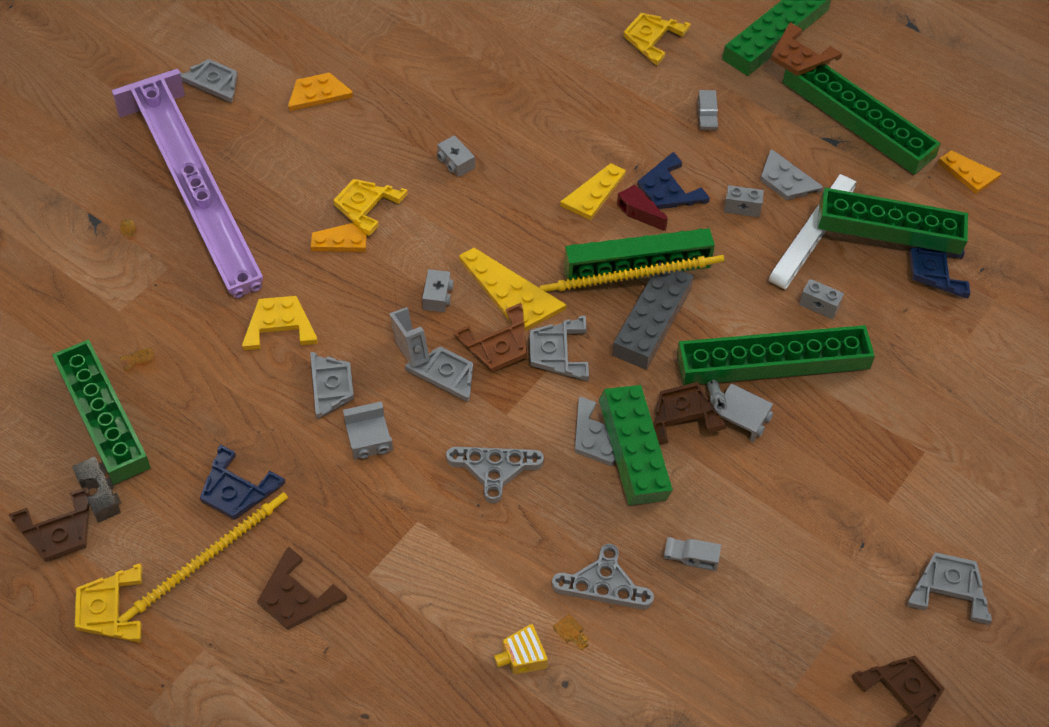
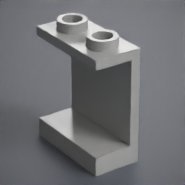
M405 307L389 313L395 342L410 365L415 367L430 361L424 330L422 327L412 329L408 308Z
M730 384L724 394L727 409L723 411V408H721L722 412H718V415L721 419L728 420L752 432L750 441L754 442L757 436L761 437L765 429L763 425L765 422L769 423L774 414L771 412L773 403L736 385Z
M382 401L343 410L354 459H364L372 455L386 454L389 451H393L392 438L389 436Z

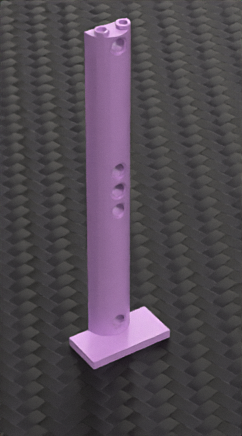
M175 69L112 90L117 113L120 118L138 111L142 112L229 293L234 298H240L252 291H259L262 288L263 276L174 100L185 96L179 70Z

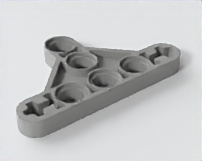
M452 447L446 453L447 463L450 466L466 468L484 485L485 500L492 504L502 499L503 487L522 471L538 470L544 463V456L538 450ZM455 454L458 455L457 459H453ZM477 454L481 458L478 461H472L470 456ZM492 455H498L501 459L498 462H492L489 458ZM512 456H518L520 461L513 463L509 459ZM533 458H537L536 463L533 462ZM492 472H497L500 475V477L497 479H491L489 477V474ZM494 489L499 494L496 497H491L488 495V492Z
M613 544L602 546L599 559L574 575L557 573L552 579L553 590L558 594L638 609L650 608L654 599V594L650 589L635 586L617 563L619 550ZM611 550L615 556L613 558H606L603 553ZM607 568L612 574L605 577L601 575L600 571ZM560 580L564 581L563 587L559 586ZM571 582H573L572 589H570ZM584 583L588 589L586 591H579L576 585ZM605 587L608 589V593L600 595L597 589ZM619 591H626L629 597L621 599L617 593ZM633 593H636L635 600H632ZM642 595L646 596V602H642Z

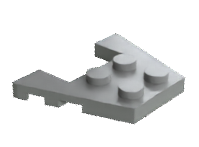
M586 315L579 316L578 319L573 321L570 319L565 320L562 324L555 326L551 324L530 330V366L585 381L589 380L588 362H568L567 334H586Z
M579 397L575 453L612 466L616 460L606 425L590 419L596 407V402Z
M935 552L907 606L926 610L929 592H935L972 601L970 621L988 625L992 621L991 614H989L987 609V599L983 594V584L977 562Z

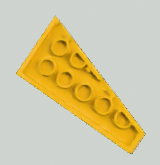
M472 248L459 255V261L509 321L506 309L519 303L522 304L525 331L566 310L567 305L476 248Z

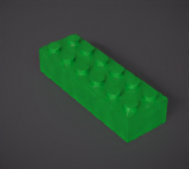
M634 385L604 389L599 398V404L628 505L666 501L673 488L642 386Z

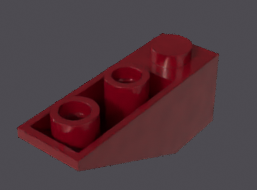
M636 185L618 193L617 206L626 216L660 230H666L668 221L666 214L661 212L655 203L650 201L645 193Z

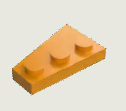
M952 150L939 158L938 161L943 168L975 194H978L1001 177V173Z
M354 223L313 232L311 251L366 252L367 234Z

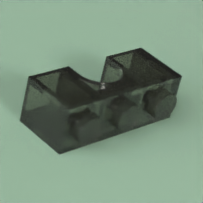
M94 456L72 466L82 489L86 487L88 489H98L95 494L86 497L98 523L121 513L118 506L122 504L117 493H112L111 490L114 489L110 477L105 478L104 474L107 472L102 462L98 463Z

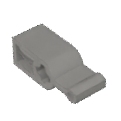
M699 90L697 102L700 129L717 130L716 90Z
M668 537L664 558L682 561L687 566L716 571L721 544L695 539L682 541Z

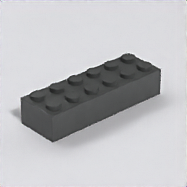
M678 270L675 273L670 271V273L665 272V274L660 273V275L655 273L650 278L615 339L612 356L647 370L692 289L694 275L684 271L679 272Z

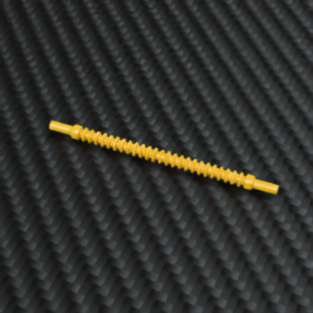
M724 255L707 258L700 256L698 259L693 258V260L688 258V261L683 259L682 262L677 260V263L672 261L671 264L667 262L666 265L661 263L658 266L656 264L655 267L651 265L650 267L645 266V268H642L641 266L640 269H637V267H635V270L630 268L629 271L624 269V272L619 270L618 273L614 271L613 274L611 272L608 274L603 273V275L599 273L598 276L593 274V277L588 275V278L583 276L580 279L577 277V280L574 278L571 281L569 279L567 281L558 280V283L540 285V289L545 292L555 290L562 292L566 291L567 288L571 290L572 287L576 289V287L581 288V286L586 287V285L591 287L592 284L596 286L597 283L602 285V282L607 284L608 281L612 283L614 280L615 282H618V280L623 281V279L627 281L628 278L633 280V277L638 279L641 276L644 278V275L649 277L650 274L654 276L655 273L657 275H660V273L665 274V272L670 273V271L675 273L676 270L680 272L681 269H684L686 271V268L691 270L692 267L697 269L698 266L705 268L706 265L722 263L725 260Z
M283 492L270 503L263 504L260 510H256L257 513H252V517L248 516L247 520H242V524L238 523V527H233V531L229 530L228 535L224 534V538L220 537L219 542L215 541V545H210V549L205 548L204 553L200 552V556L196 555V559H191V563H186V567L182 566L181 571L176 570V574H171V578H166V582L162 581V585H157L156 590L152 589V593L148 592L146 597L142 596L141 601L137 600L134 602L132 608L117 618L118 623L127 622L136 614L146 611L147 606L151 607V603H156V599L160 600V596H165L166 591L170 592L171 587L175 588V584L179 585L181 580L185 581L186 576L190 577V573L194 574V570H199V566H204V562L208 563L209 558H214L213 555H219V551L223 552L224 547L228 548V544H233V540L237 541V537H242V533L246 534V530H251V526L255 527L256 522H261L260 519L264 520L265 516H270L276 507L288 499L286 493Z

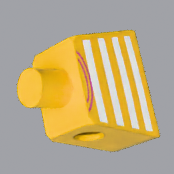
M533 624L505 638L502 641L503 652L493 656L497 668L509 664L512 673L515 675L543 670L548 665V658Z

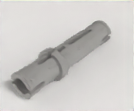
M712 380L713 383L711 384L709 381L707 389L711 395L710 401H712V405L718 412H722L721 408L725 411L727 409L726 397L721 392L719 383L716 380Z

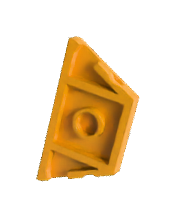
M331 73L297 79L288 104L289 111L353 98V92Z

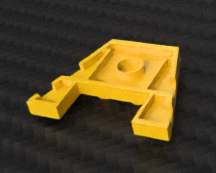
M640 13L624 31L623 37L658 66L665 58L666 52L653 46L667 30L683 37L690 29L691 23L685 22L681 24L677 23V20L674 19L666 21L662 20L659 16Z
M353 179L334 199V206L364 233L371 236L379 227V221L366 215L383 197L400 204L407 196V189L395 190L392 189V186L380 187L375 186V183Z
M297 296L258 300L242 344L243 351L261 349L260 333L299 329L301 345L318 344L317 336Z
M133 565L134 568L124 572L121 570L106 579L100 578L77 587L75 606L76 630L141 642V622L134 621L120 624L117 618L119 617L120 586L142 584V565Z

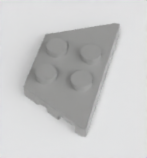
M208 59L199 65L190 67V71L184 74L180 72L183 82L228 102H233L238 76L236 70Z
M770 150L761 175V182L786 200L807 196L808 192L816 191L820 193L822 191V185L778 153Z
M440 346L429 353L430 361L412 367L410 363L405 365L406 371L469 402L473 362Z
M310 352L316 418H320L354 399L350 362L338 361L329 356L323 358L317 356L315 352Z

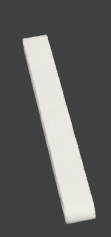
M840 174L831 186V189L853 192L857 181ZM819 205L769 277L770 283L786 290L827 231L817 229Z

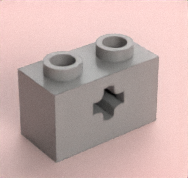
M455 135L437 144L438 159L444 162L448 170L457 177L475 169V156Z
M728 185L724 213L760 217L764 190Z
M428 269L422 298L423 310L445 312L446 305H450L451 294H449V290H453L454 284L450 272Z
M809 279L802 292L799 305L834 319L841 306L844 293Z

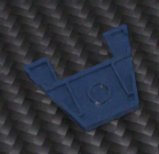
M672 152L638 180L637 186L650 201L655 203L658 209L674 208L680 204L690 206L697 202L709 203L710 197L702 187L685 193L670 174V171L682 167V161L675 152Z
M922 247L910 249L909 256L913 280L964 298H969L971 294L969 281L949 278L947 257L963 259L964 250L962 254H955Z
M220 444L200 500L235 520L283 486L285 478L269 471L258 486L226 470L236 457V454Z

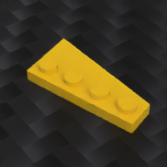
M610 163L560 201V206L588 220H592L624 178L626 170Z

